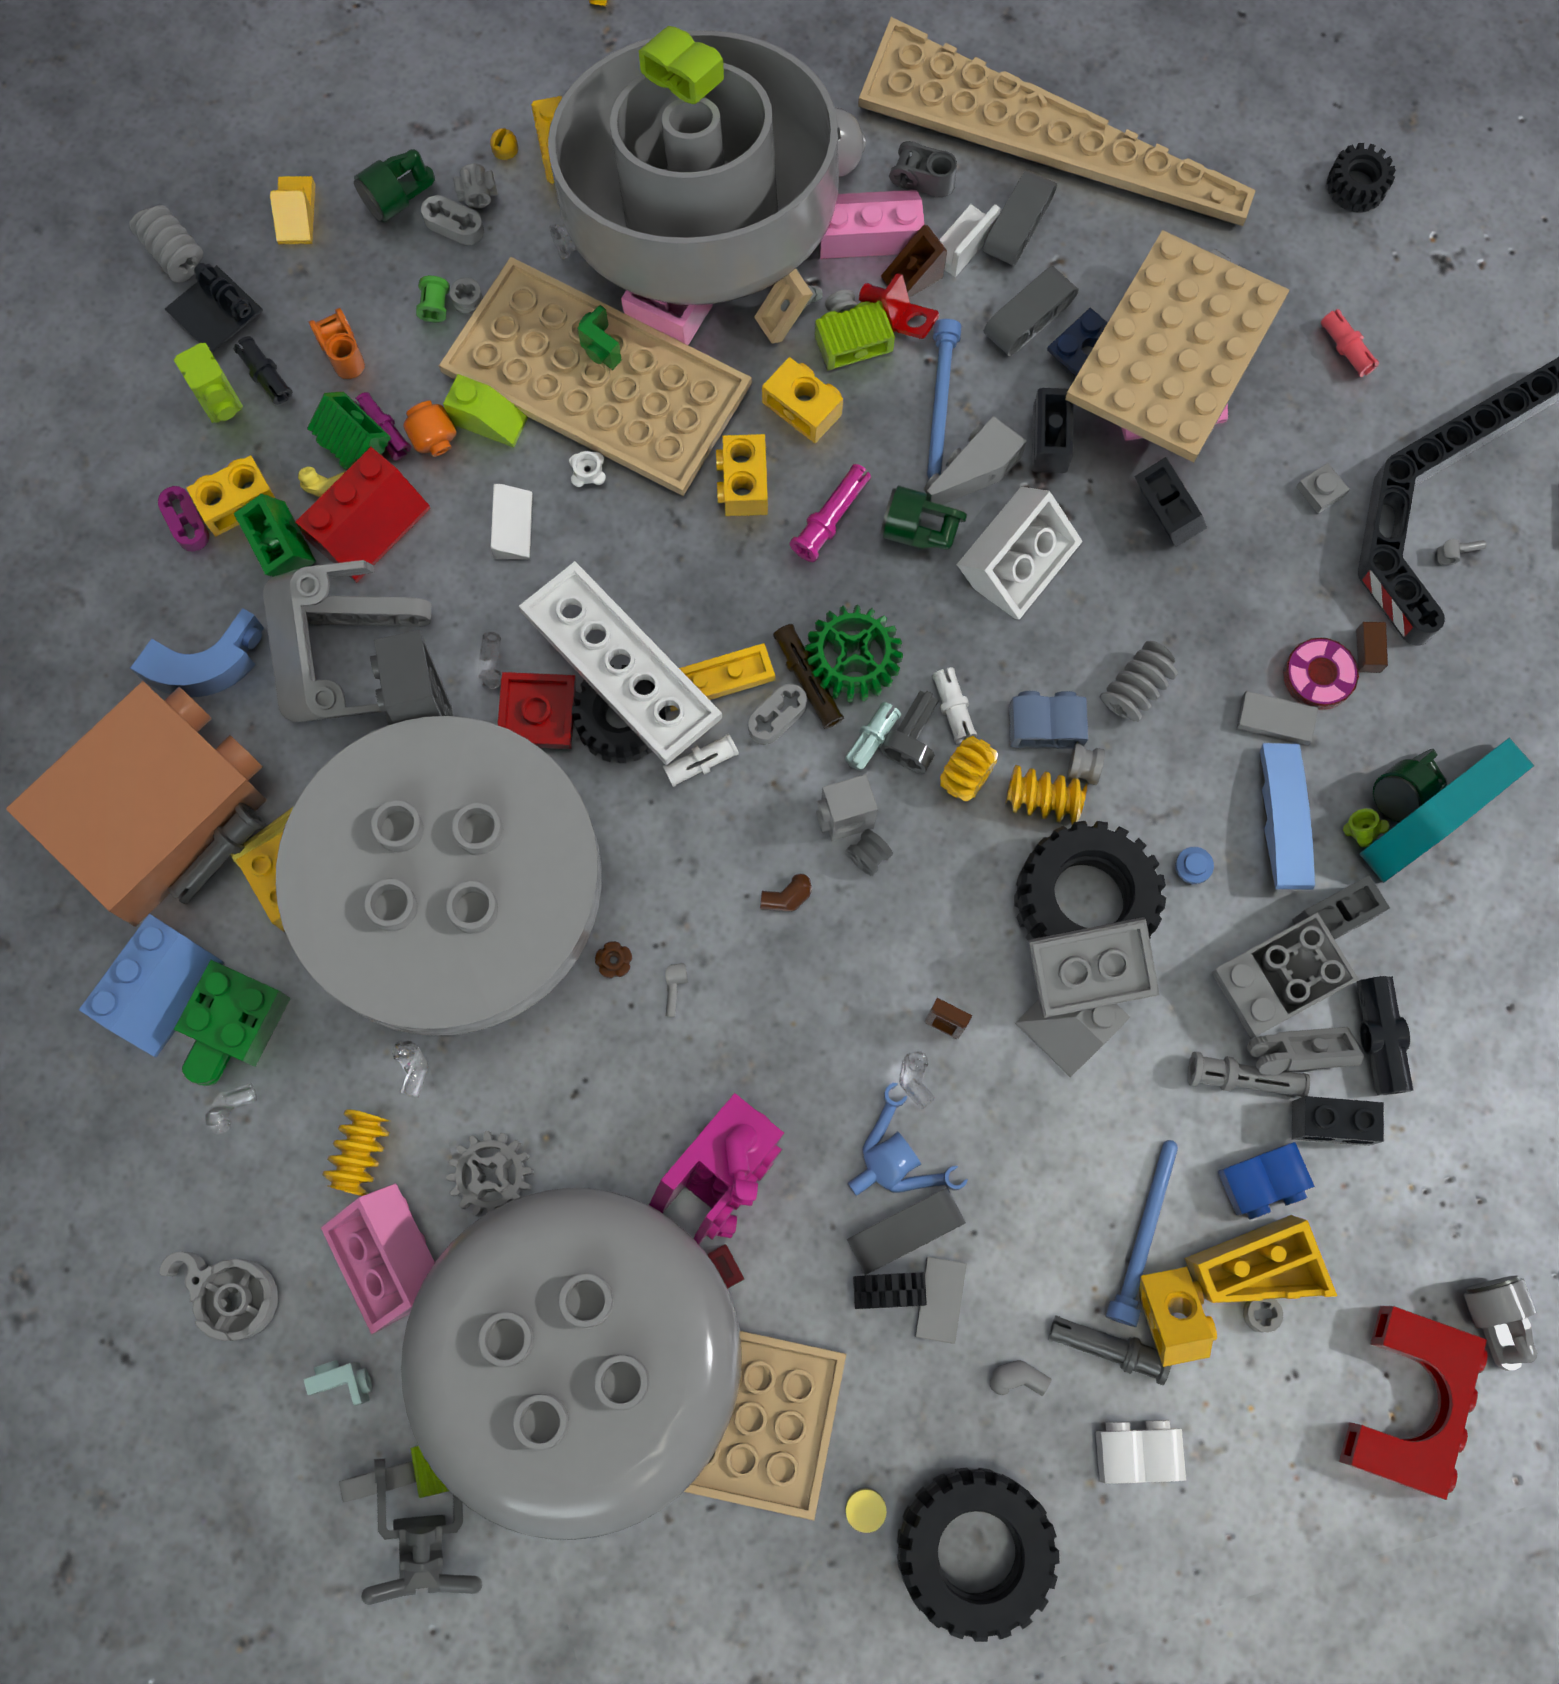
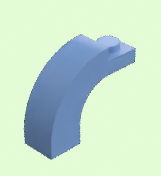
M242 608L220 640L211 648L195 654H182L151 639L130 669L144 682L168 694H172L180 687L190 697L212 695L236 684L255 666L247 652L249 649L257 646L262 637L264 627L254 614Z

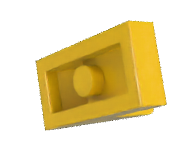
M278 177V189L270 191L277 243L312 244L315 182L313 177Z

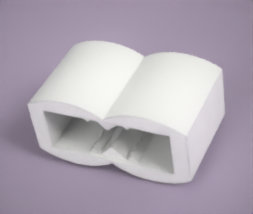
M1170 1420L1145 1421L1146 1429H1130V1422H1105L1106 1430L1095 1431L1099 1482L1118 1484L1186 1481L1182 1429L1171 1428Z

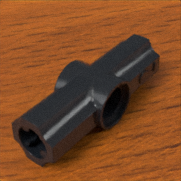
M1379 976L1357 981L1363 1021L1360 1025V1040L1364 1052L1370 1055L1377 1095H1392L1414 1091L1406 1052L1410 1046V1031L1406 1020L1400 1017L1393 976Z

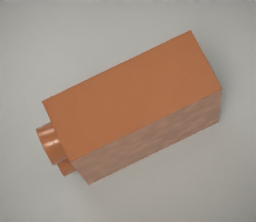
M142 681L18 796L6 810L109 912L136 927L170 894L168 888L178 880L214 840V830L218 826H224L236 813L235 807L239 803H244L256 811L267 799L249 782L263 766L231 735L214 749L198 734L212 718L184 690L178 687L163 700Z

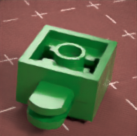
M210 960L173 1029L195 1039L182 1066L184 1076L192 1083L198 1085H215L222 1076L231 1056L256 1067L291 998L275 988Z

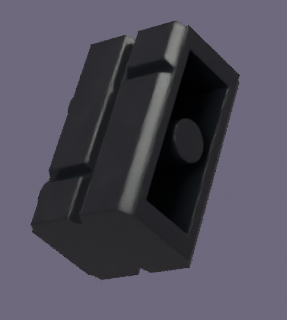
M1039 388L1033 404L1032 471L1045 473H1066L1073 457L1074 408L1073 403L1065 400L1069 389Z

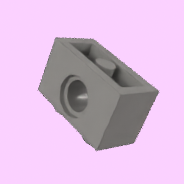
M866 774L822 787L821 800L817 801L819 810L816 811L821 831H828L831 841L864 832L866 829H874L878 807Z

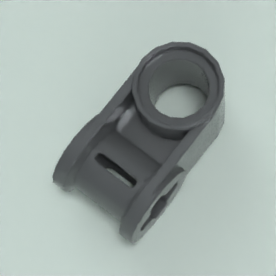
M905 141L900 144L898 162L896 166L891 168L889 174L893 184L903 189L917 190L941 198L953 192L955 189L957 161L952 153L922 146L913 141Z

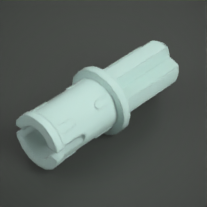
M882 702L868 725L860 728L859 732L861 735L845 757V761L851 768L859 771L863 770L876 750L882 746L885 737L901 717L900 711L895 708L885 718L893 705Z

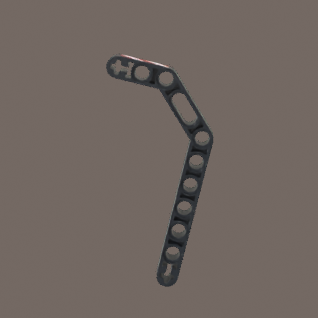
M1559 357L1391 455L1376 474L1372 486L1358 567V577L1407 643L1415 646L1426 644L1443 627L1445 622V615L1442 609L1403 558L1414 487L1558 402ZM1448 439L1452 440L1456 445L1449 442ZM1419 456L1424 457L1428 462L1423 461ZM1391 473L1396 474L1400 479L1394 478ZM1383 504L1390 505L1395 511L1392 538L1384 537L1379 530ZM1374 562L1381 564L1385 571L1378 569ZM1395 591L1403 593L1406 600L1399 598Z

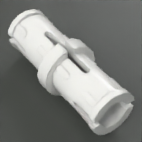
M949 667L946 669V674L944 669L935 672L932 678L935 681L942 701L940 706L941 712L948 718L954 742L960 744L963 741L962 738L966 739L971 736L976 738L977 732L974 729L967 709L969 706L968 698L962 695L955 675V669Z
M728 733L702 748L698 746L692 748V753L668 765H664L663 769L671 785L675 787L677 784L701 772L704 775L711 772V767L739 755V752Z

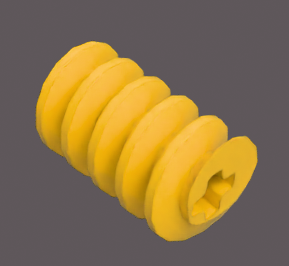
M1015 765L1011 774L1005 804L1008 800L1011 801L1014 813H1017L1022 804H1026L1028 816H1032L1036 808L1040 807L1042 819H1046L1050 812L1054 810L1056 821L1059 823L1067 813L1070 814L1071 825H1073L1074 822H1078L1087 792V783L1081 790L1080 780L1073 778L1068 787H1066L1065 776L1059 774L1052 784L1050 773L1047 771L1037 780L1036 770L1030 768L1025 776L1022 777L1021 766Z
M347 1109L344 1110L343 1114L352 1121V1124L339 1125L338 1130L347 1136V1139L334 1140L333 1145L342 1153L341 1155H330L327 1159L337 1168L336 1170L323 1171L322 1175L331 1182V1185H327L328 1187L364 1196L369 1193L360 1186V1183L373 1182L374 1177L366 1172L365 1169L379 1166V1162L370 1154L371 1152L384 1151L385 1147L376 1141V1137L389 1136L390 1132L381 1126V1122H389V1120L358 1110Z

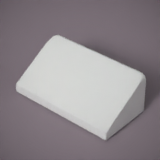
M494 484L491 527V552L494 559L530 560L532 491L504 484Z

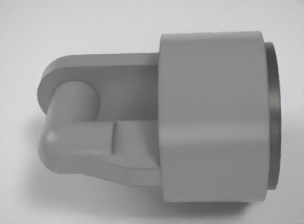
M1518 1275L1509 1276L1468 1287L1464 1297L1475 1328H1483L1496 1365L1502 1370L1509 1371L1518 1369L1522 1363L1534 1362L1537 1358V1350L1533 1342L1532 1327L1528 1317L1536 1314L1524 1278H1519Z

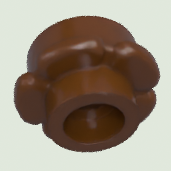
M611 941L604 944L603 949L597 951L595 964L599 966V972L604 977H622L630 970L632 953L628 947L621 946L619 942ZM616 957L617 962L611 963L610 958Z

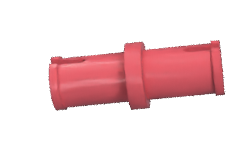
M1336 309L1335 312L1334 310L1322 319L1321 326L1326 329L1337 344V352L1340 355L1346 356L1358 372L1359 377L1370 374L1378 367L1379 361L1375 359L1363 343L1364 336L1360 331H1354L1342 315L1340 309Z

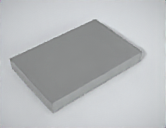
M1144 917L1028 940L1042 1016L1044 1018L1160 995L1147 922Z

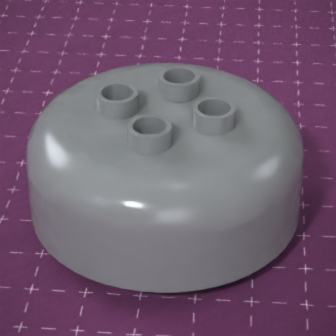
M686 31L693 38L694 42H701L715 48L723 58L724 80L697 104L687 103L673 94L669 88L654 84L642 74L639 50L654 37L647 38L625 46L591 66L570 86L555 110L550 125L548 152L560 212L566 230L580 255L600 275L612 283L648 299L680 305H704L732 301L764 290L790 274L811 255L823 239L832 221L839 188L838 124L833 101L818 76L797 57L778 46L754 37L731 32Z
M562 1188L541 1191L505 1203L467 1227L449 1244L424 1279L407 1321L402 1346V1392L407 1417L417 1444L436 1476L455 1497L483 1518L508 1530L544 1539L579 1540L604 1536L636 1525L661 1511L696 1480L712 1458L731 1420L739 1392L742 1365L740 1329L735 1307L718 1269L700 1245L668 1216L634 1198L611 1191L591 1188Z

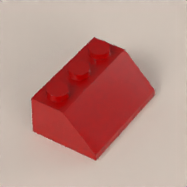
M370 447L295 523L305 539L333 563L364 560L375 565L431 508L402 473L375 449ZM365 574L349 577L357 583Z

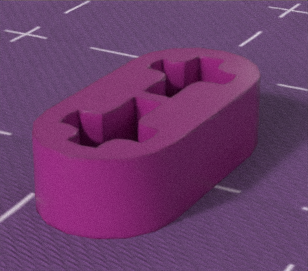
M171 486L164 489L158 497V506L173 537L186 551L195 552L201 550L209 542L210 535L192 498L180 486ZM175 499L180 501V506L183 510L181 514H177L173 508L172 501ZM188 523L195 530V537L193 539L187 537L188 533L184 525Z

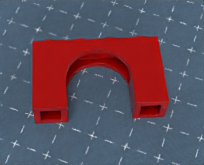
M1380 1306L1370 1344L1412 1359L1430 1374L1438 1394L1437 1412L1432 1423L1425 1431L1417 1436L1406 1439H1399L1364 1425L1349 1422L1339 1462L1430 1496L1447 1500L1448 1493L1454 1490L1457 1483L1458 1473L1455 1465L1458 1453L1464 1450L1467 1443L1468 1432L1465 1429L1468 1413L1474 1410L1478 1399V1392L1475 1389L1478 1374L1484 1370L1488 1359V1353L1485 1350L1487 1339L1395 1306Z

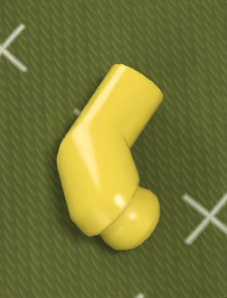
M305 467L299 471L298 479L301 481L300 486L305 492L321 497L346 471L326 478L317 474L315 468Z

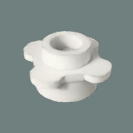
M583 451L572 455L569 459V464L573 467L572 484L576 487H582L588 483H594L595 485L603 484L606 480V475L602 472L603 455L599 452ZM586 467L591 468L589 472L584 471Z

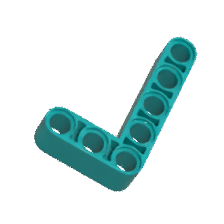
M1509 737L1359 853V855L1382 882H1386L1451 834L1535 765Z

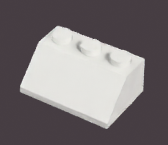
M1020 487L956 565L977 592L1014 619L1019 620L1083 541L1050 491Z

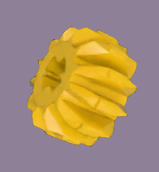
M974 736L964 739L944 767V771L940 776V786L956 799L960 798L965 802L971 800L981 790L993 771V767L997 763V751L991 748V745L984 740H979Z

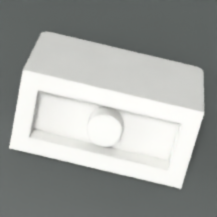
M970 204L940 238V242L947 249L945 271L956 277L982 248L989 232L1000 215V207L994 205L985 214Z

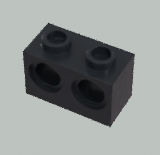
M1167 457L1134 476L1141 492L1175 547L1207 529L1202 513Z
M1312 1096L1292 1101V1140L1364 1146L1384 1142V1102Z

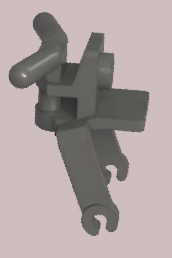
M385 1458L375 1459L378 1532L384 1540L399 1538V1579L365 1588L361 1595L362 1601L367 1605H372L402 1596L416 1595V1589L428 1588V1593H478L482 1588V1581L478 1576L442 1574V1534L457 1533L462 1526V1502L453 1495L454 1520L452 1524L446 1525L445 1515L394 1519L393 1530H388L386 1527Z

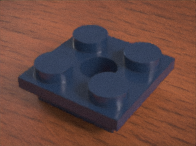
M1090 307L1047 347V351L1077 376L1088 357L1082 351V348L1087 346L1094 347L1108 322Z

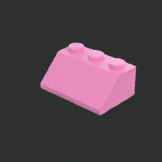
M901 190L838 194L832 221L819 243L820 259L899 255L921 227L925 225L922 198L918 191Z
M395 1183L359 1197L321 1227L371 1334L410 1314L420 1287L435 1263L426 1245L425 1237L419 1231L409 1210L408 1203Z

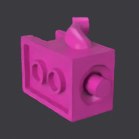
M734 1093L660 1180L649 1206L664 1213L684 1187H686L711 1208V1211L704 1218L693 1239L700 1244L706 1236L711 1240L715 1236L732 1238L736 1231L737 1216L731 1215V1213L741 1205L752 1206L753 1201L756 1200L758 1192L757 1181L760 1182L781 1153L782 1149L777 1144L784 1135V1132L775 1126L764 1114L755 1110Z

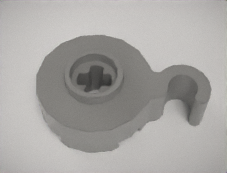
M174 1252L163 1260L159 1269L161 1276L174 1277L178 1274L180 1266L183 1263L187 1264L188 1274L185 1278V1286L190 1292V1302H193V1314L197 1320L195 1324L208 1337L221 1341L249 1339L263 1331L273 1319L278 1305V1290L271 1273L259 1263L246 1259H230L207 1267L203 1258L191 1252ZM239 1290L242 1302L239 1307H234L232 1311L230 1309L232 1301L227 1297L230 1292L237 1293Z

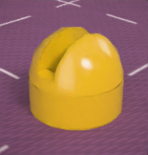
M506 128L497 129L492 133L490 145L493 155L501 160L513 158L518 152L517 138L514 133Z

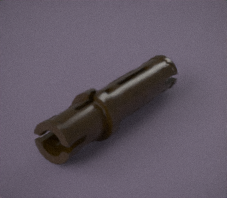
M793 624L779 628L773 633V637L777 640L787 659L786 667L796 675L807 698L821 720L823 728L828 729L837 725L844 719V716L838 709L828 688L824 689L820 686L823 680L822 677H814L812 671L816 667L815 665H809L807 661L813 654L807 650L805 651V647L796 633ZM792 649H795L806 671H804V669L802 668L797 656L795 655ZM810 681L814 683L818 693L820 694L825 704H822L820 698L818 697Z

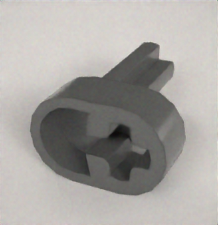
M919 691L897 731H890L880 747L882 753L887 758L917 773H925L935 756L932 749L917 740L939 702L938 699L933 697V693Z

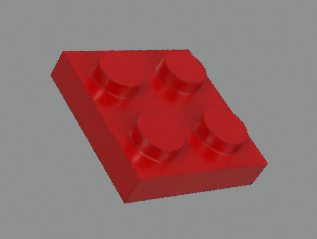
M502 672L498 726L517 733L539 748L572 749L574 722L572 706H575L573 698L576 693V676Z

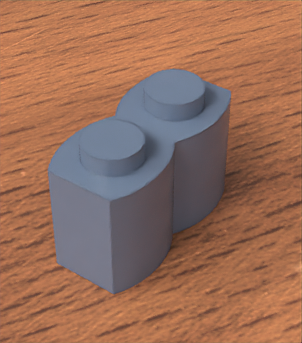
M1023 691L1018 696L1012 698L1009 704L1010 747L1025 749L1045 747L1073 749L1075 743L1083 746L1087 743L1086 697L1077 696L1072 691L1057 692L1054 694V697L1040 696V693L1037 691Z

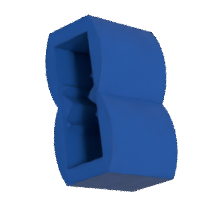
M1296 1142L1217 1171L1235 1214L1242 1215L1247 1213L1249 1220L1272 1212L1269 1204L1283 1199L1285 1206L1308 1198L1305 1190L1315 1187Z

